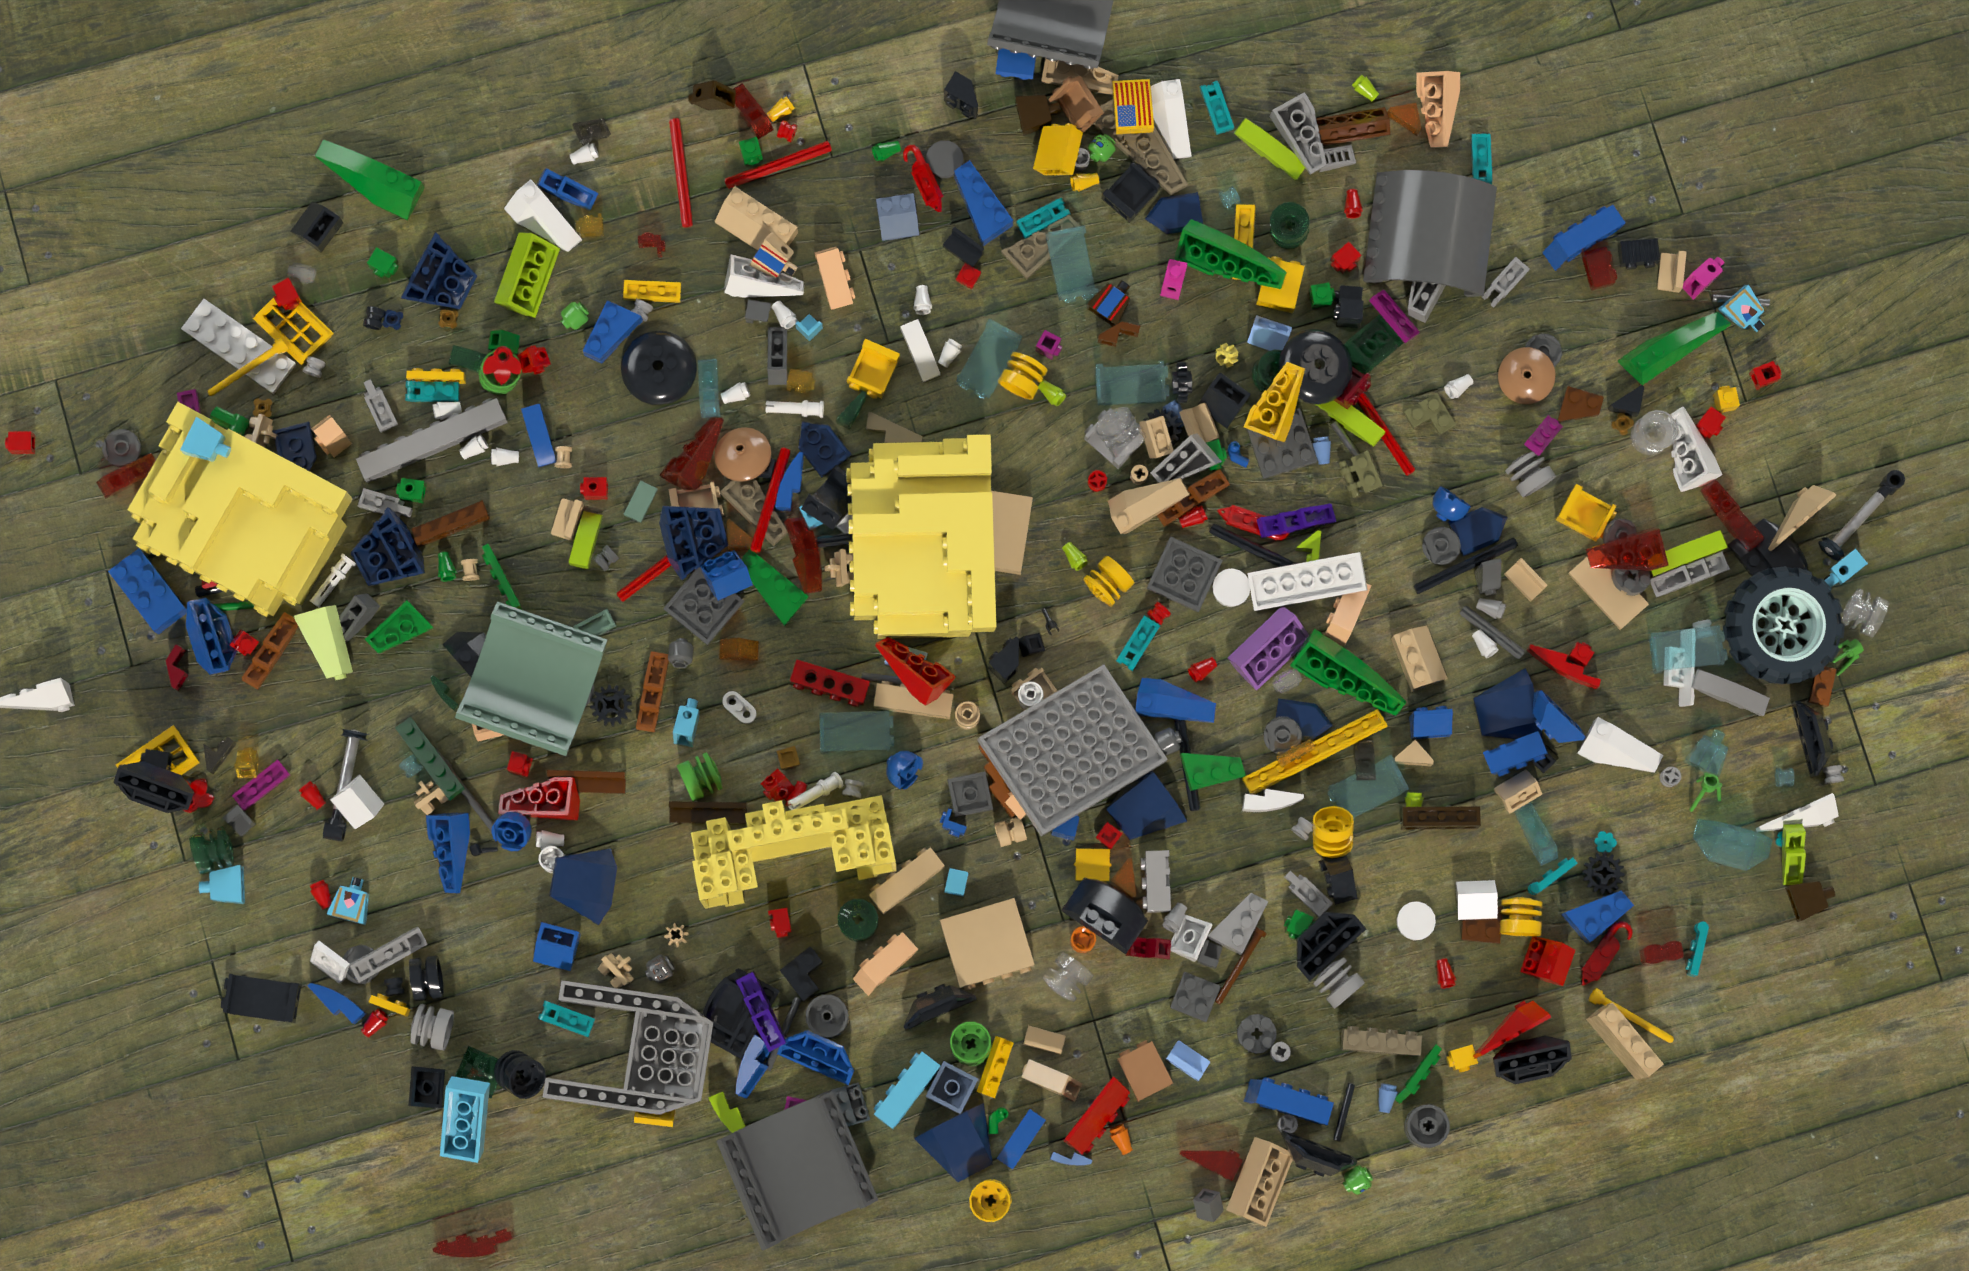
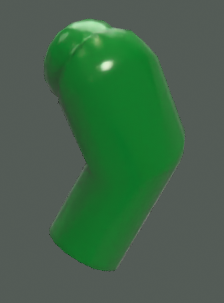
M997 1108L990 1114L989 1134H998V1124L1009 1115L1007 1109Z

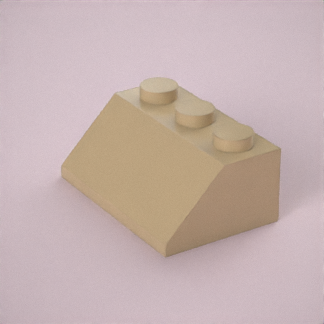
M1427 625L1393 635L1391 641L1411 692L1447 680Z

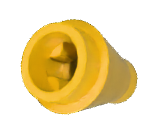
M787 96L783 99L781 97L766 114L774 122L791 114L795 107Z
M1075 173L1074 176L1070 177L1072 190L1080 192L1099 184L1098 174Z

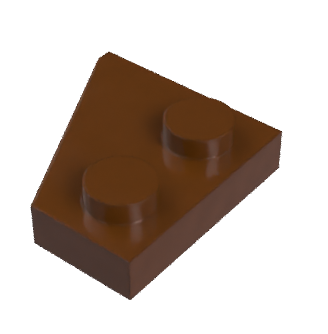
M1567 386L1557 421L1563 422L1598 416L1604 396Z
M1503 906L1497 907V919L1463 920L1461 940L1500 944V922L1503 915L1501 913Z

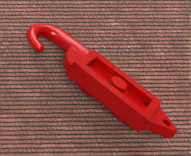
M906 146L903 151V159L905 162L908 161L907 154L909 151H912L917 161L912 166L911 174L926 206L932 207L937 212H942L941 198L944 196L929 164L926 163L921 150L917 146Z
M1235 505L1217 510L1226 521L1225 524L1261 536L1257 519L1267 516ZM1289 533L1269 536V538L1283 540L1288 537Z
M1615 922L1601 939L1581 969L1582 986L1594 980L1598 981L1618 952L1620 944L1614 935L1619 928L1627 929V939H1631L1633 930L1627 922Z

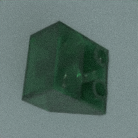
M468 1046L455 1073V1077L490 1083L489 1098L491 1099L498 1085L494 1078V1068L498 1058Z

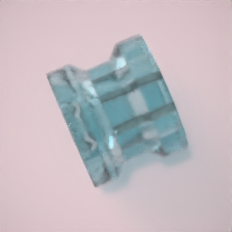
M1233 186L1229 187L1225 192H1219L1220 200L1227 210L1231 208V205L1241 203L1240 197Z
M415 755L409 756L399 764L400 769L406 772L405 776L407 778L413 777L423 769V766L417 763Z
M1776 768L1775 783L1777 787H1782L1783 785L1788 787L1794 786L1793 768H1787L1786 770Z

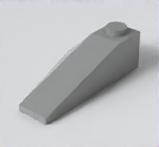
M1305 92L1273 109L1270 118L1308 173L1311 175L1325 167L1327 164L1319 136L1315 110Z

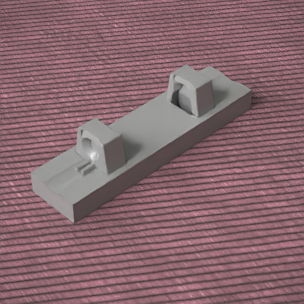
M415 927L352 962L349 967L357 982H361L426 946L427 942L419 927Z

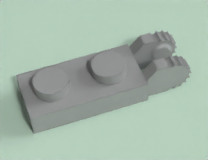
M1515 257L1491 283V287L1484 293L1482 298L1484 300L1487 299L1495 289L1499 295L1491 303V306L1494 308L1526 275L1530 268Z

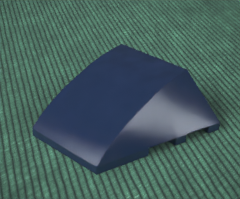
M435 232L413 270L400 299L460 309L477 275Z
M662 506L659 525L668 560L680 580L686 578L687 574L699 568L703 562L711 559L728 546L720 508Z
M389 507L386 508L382 517L373 524L374 526L369 533L364 535L351 551V555L368 586L425 573L424 557L406 524Z
M1526 668L1473 698L1482 736L1518 739L1539 731L1542 737V731L1535 723L1537 720L1533 714L1535 692Z
M1152 770L1121 788L1106 809L1129 840L1187 822L1175 800Z
M611 848L556 857L549 896L566 907L577 911L581 916L592 920L596 925L601 923L612 905L617 865Z
M984 1103L914 1138L957 1182L993 1165Z

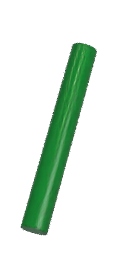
M250 601L213 604L221 611L254 608Z

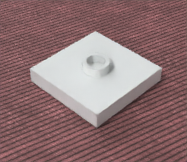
M318 941L314 945L310 962L341 984L346 978L350 963L322 942Z

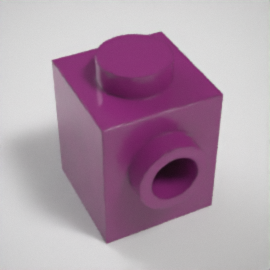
M1044 330L1035 351L1052 360L1054 355L1058 357L1063 346L1060 345L1061 338Z

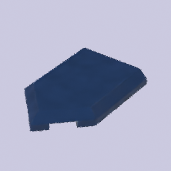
M1198 192L1160 198L1145 220L1158 227L1166 235L1181 233L1191 219L1203 224Z
M310 422L274 430L273 433L277 435L276 439H274L277 454L310 471L317 459Z
M802 422L798 448L803 452L806 459L821 478L828 475L836 465H841L852 456L829 425Z
M1481 507L1467 513L1458 521H1448L1450 529L1459 537L1460 551L1463 556H1466L1497 543L1508 517Z
M1278 698L1276 717L1286 716L1294 719L1302 731V741L1312 742L1333 726L1317 704Z

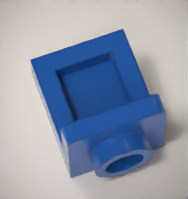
M948 808L947 812H943L940 823H943L942 828L948 830V834L952 836H964L967 827L949 821L952 809Z

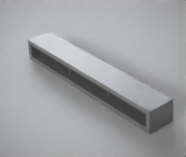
M497 398L486 399L480 406H470L459 415L454 413L448 416L445 421L431 423L429 428L424 430L422 428L417 429L408 437H398L394 440V443L389 445L387 443L382 444L371 453L370 451L361 453L356 461L367 483L469 440L475 435L478 436L508 423Z

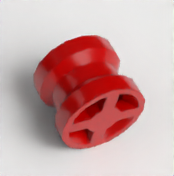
M783 120L778 129L777 138H785L787 142L791 143L795 137L798 125H791Z
M1096 470L1089 475L1088 486L1092 491L1099 492L1106 487L1107 476L1104 472Z
M1156 602L1154 608L1149 610L1147 615L1154 622L1162 625L1163 620L1168 618L1171 613L1161 603Z

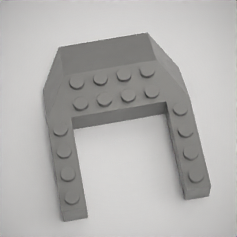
M561 980L559 1001L636 1013L623 1089L546 1078L543 1098L659 1115L702 1100L713 1029L712 1021L678 997Z

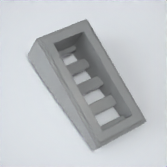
M1352 145L1324 149V155L1327 157L1328 164L1320 169L1319 172L1356 164ZM1345 151H1348L1350 160H1346ZM1337 153L1341 154L1342 161L1340 162ZM1330 155H1333V156H1334V159H1335V162H1334V163H1332V160H1331V156H1330Z

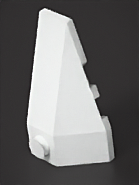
M1180 79L1162 81L1152 85L1151 95L1155 128L1173 159L1191 157Z
M531 179L515 192L504 208L517 224L526 227L567 252L582 241L580 236Z
M730 255L725 279L726 294L734 297L803 295V281L781 273L778 278H773L749 266L752 261L751 259Z
M1681 407L1668 416L1669 434L1673 442V451L1671 453L1675 461L1673 473L1680 491L1683 492L1707 485L1720 477L1722 473L1717 460L1686 409Z
M62 678L37 684V689L26 688L20 690V695L17 696L16 694H9L0 697V708L58 710V712L70 710L69 707L75 706L70 685Z
M1599 717L1593 721L1577 753L1594 763L1627 767L1653 773L1663 757L1656 750Z
M1833 793L1757 827L1756 831L1783 830V824L1802 823L1804 827H1815L1821 824L1826 827L1835 823L1834 818L1839 816L1835 796Z

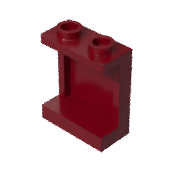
M1352 367V377L1347 389L1334 401L1346 409L1351 405H1355L1363 391L1366 392L1370 388L1371 375L1369 373L1364 375Z

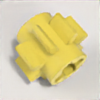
M1225 343L1216 349L1215 359L1220 366L1225 364L1228 368L1233 366V363L1238 362L1239 352L1234 345L1228 346Z

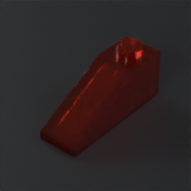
M743 83L733 88L736 90L735 107L757 139L773 131L774 129L767 114Z
M152 453L103 476L96 483L105 499L145 479L156 460Z
M1231 1149L1229 1152L1181 1150L1179 1152V1155L1229 1181H1233L1243 1161L1239 1158L1240 1154Z

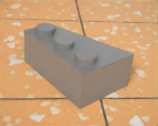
M1196 433L1190 435L1150 473L1161 483L1178 478H1187L1222 461Z

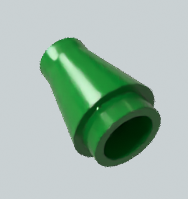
M898 141L878 143L872 147L874 159L881 162L901 151Z
M449 552L439 553L438 577L443 582L454 580L457 571Z

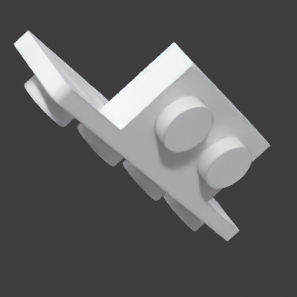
M1695 629L1680 632V648L1665 647L1664 686L1679 688L1680 707L1694 704V688L1691 686L1695 677Z

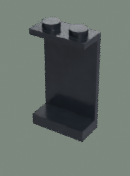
M836 465L822 486L813 495L809 494L801 508V510L832 530L848 514V503H852L851 496H848L847 484L850 483H847L846 471Z
M229 974V978H226L224 982L226 995L222 997L221 1009L226 1014L296 1023L302 985L299 983H287Z

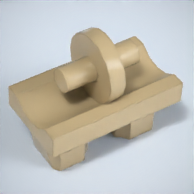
M259 414L258 417H251L249 427L254 429L253 435L247 434L245 438L265 448L266 444H269L270 438L276 439L277 436L275 433H272L274 427L272 426L273 420L265 417L263 414Z
M840 549L839 552H835V558L829 559L830 565L824 567L825 571H830L831 578H836V587H842L850 583V580H854L853 572L847 571L849 561H853V553L846 552V549Z
M420 781L419 785L421 788L416 791V794L418 796L423 795L415 800L414 804L428 815L435 809L430 802L433 798L436 797L441 804L449 799L438 785L434 786L432 781L427 784Z
M610 953L601 959L603 962L598 967V970L604 976L610 971L613 972L615 977L610 983L614 988L618 989L634 980L629 973L632 970L628 964L631 961L629 956L623 959L619 954L615 958Z

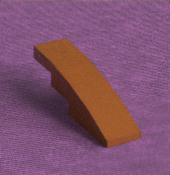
M1218 469L1191 485L1187 489L1190 493L1189 496L1161 512L1157 517L1165 527L1195 506H1199L1228 487L1230 483L1222 471Z
M285 612L282 614L264 639L262 647L252 659V664L242 676V681L257 690L260 688L299 627L294 617Z
M652 651L650 653L636 723L637 730L655 733L669 664L668 654Z
M980 745L978 749L989 762L984 766V770L994 782L989 786V790L1010 818H1015V813L1005 803L1010 797L1008 795L1010 793L1009 788Z

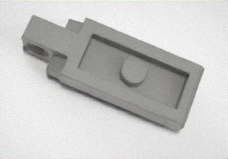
M371 379L365 381L364 385L368 392L364 393V398L379 431L384 432L397 426L398 423L380 387L375 388Z
M363 488L358 503L359 508L382 515L385 513L386 508L389 507L399 518L400 515L411 518L413 512L412 508L404 506L405 502L399 498Z
M1289 871L1284 876L1291 884L1289 886V889L1292 890L1291 892L1318 917L1333 904L1301 874L1297 877Z

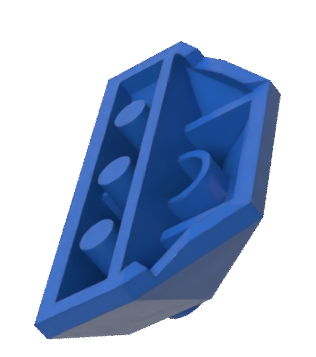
M207 598L188 601L186 629L197 663L210 675L228 671L237 650L229 645L234 638L226 614L210 603Z
M1542 690L1534 693L1533 714L1537 719L1535 723L1541 731L1545 729L1544 732L1550 739L1554 738L1558 743L1584 740L1586 738L1579 725Z
M807 1030L785 1038L787 1043L779 1047L778 1055L849 1085L854 1070L842 1045Z

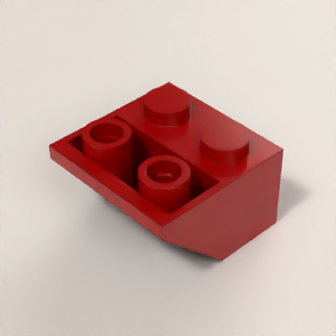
M1532 936L1520 972L1548 983L1563 986L1576 950L1562 942Z

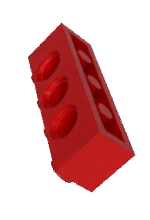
M797 659L790 678V684L797 690L809 689L812 690L811 693L814 695H829L831 700L840 702L842 699L848 701V705L854 707L864 706L870 687V681ZM813 674L817 678L816 681L811 684L806 682V677ZM827 680L835 682V686L832 689L824 687V683ZM847 685L853 687V692L849 695L844 694L842 691Z

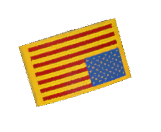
M1150 79L1112 81L1116 134L1153 132L1154 119Z

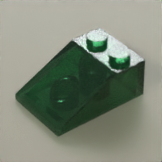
M1379 314L1347 340L1344 345L1350 354L1352 367L1365 375L1366 373L1370 374L1404 342L1382 315Z

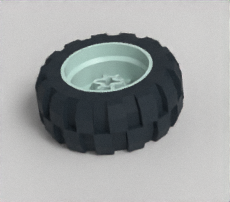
M1786 566L1766 569L1744 580L1734 590L1735 594L1731 600H1728L1724 612L1726 615V625L1723 626L1724 640H1728L1731 648L1729 653L1735 662L1740 663L1745 668V672L1756 679L1768 681V683L1775 684L1798 683L1805 679L1813 678L1824 671V667L1829 662H1833L1840 650L1838 644L1840 638H1844L1845 624L1841 622L1840 614L1843 610L1839 599H1835L1832 595V588L1822 578L1818 579L1813 576L1810 571ZM1782 595L1788 596L1784 607H1782ZM1771 603H1774L1777 606V611L1775 613H1772L1769 610V606ZM1791 605L1794 606L1796 610V613L1793 616H1791L1788 611V608ZM1761 607L1764 609L1766 615L1759 612V609ZM1808 611L1810 618L1801 620L1799 616ZM1760 618L1764 619L1765 621L1764 628H1760L1758 626V620ZM1781 622H1787L1786 629H1782L1783 625ZM1798 623L1803 627V631L1800 634L1797 633L1796 629ZM1764 631V634L1758 638L1757 632ZM1767 636H1770L1773 640L1771 646L1765 644ZM1800 637L1807 641L1806 645L1803 647L1796 638ZM1787 638L1791 641L1789 649L1784 646V641ZM1777 644L1780 648V655L1775 654Z

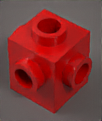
M533 345L517 355L521 363L522 373L534 372V374H540L545 371L544 368L551 364L545 347Z
M778 768L760 783L765 789L763 794L769 800L773 798L775 801H781L795 789Z

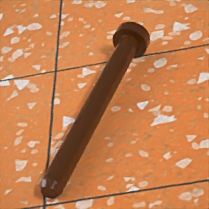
M1255 927L1253 931L1255 932L1254 936L1215 999L1217 1004H1222L1261 937L1265 938L1267 935L1263 930Z

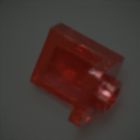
M643 233L642 236H638L639 248L657 247L658 258H662V252H666L665 240L662 241L661 235Z

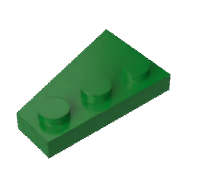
M406 600L365 640L380 654L434 628Z
M1437 1044L1427 1053L1416 1068V1073H1413L1405 1083L1406 1087L1396 1095L1395 1100L1399 1104L1410 1094L1414 1095L1420 1088L1419 1081L1427 1078L1431 1072L1429 1070L1431 1064L1435 1066L1441 1058L1438 1054L1442 1048Z

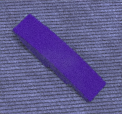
M1332 504L1300 508L1296 511L1283 512L1257 519L1261 538L1336 522Z
M753 971L736 980L752 1015L751 1018L768 1051L770 1052L787 1043L755 972Z

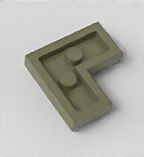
M1437 393L1404 411V415L1413 429L1430 420L1440 436L1456 426Z

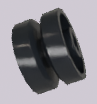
M437 955L428 956L425 966L421 958L410 959L409 977L414 1000L416 1002L426 1000L428 990L433 999L443 998L444 984L439 957Z

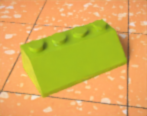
M519 233L494 303L507 310L536 318L560 248L533 233Z

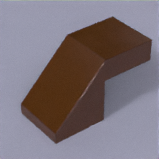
M1122 321L1101 333L1097 343L1116 347L1119 333L1138 337L1140 326Z

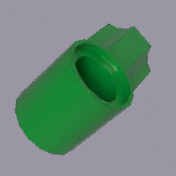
M217 406L210 414V419L215 424L227 430L230 429L242 436L249 426L250 420L236 413L234 415Z

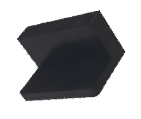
M953 227L951 235L943 244V248L972 267H975L984 255V248L956 227Z

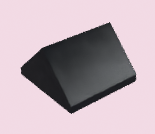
M412 1066L408 1106L442 1109L445 1069Z

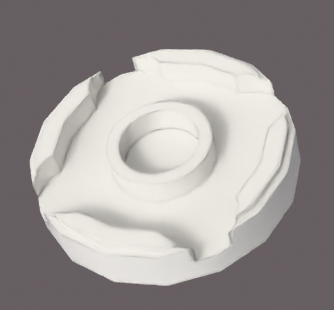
M1223 570L1218 573L1213 581L1212 591L1215 599L1227 607H1235L1244 603L1250 593L1249 579L1240 570Z
M1410 902L1404 905L1396 919L1400 933L1410 940H1422L1428 937L1434 930L1436 923L1432 909L1421 902Z

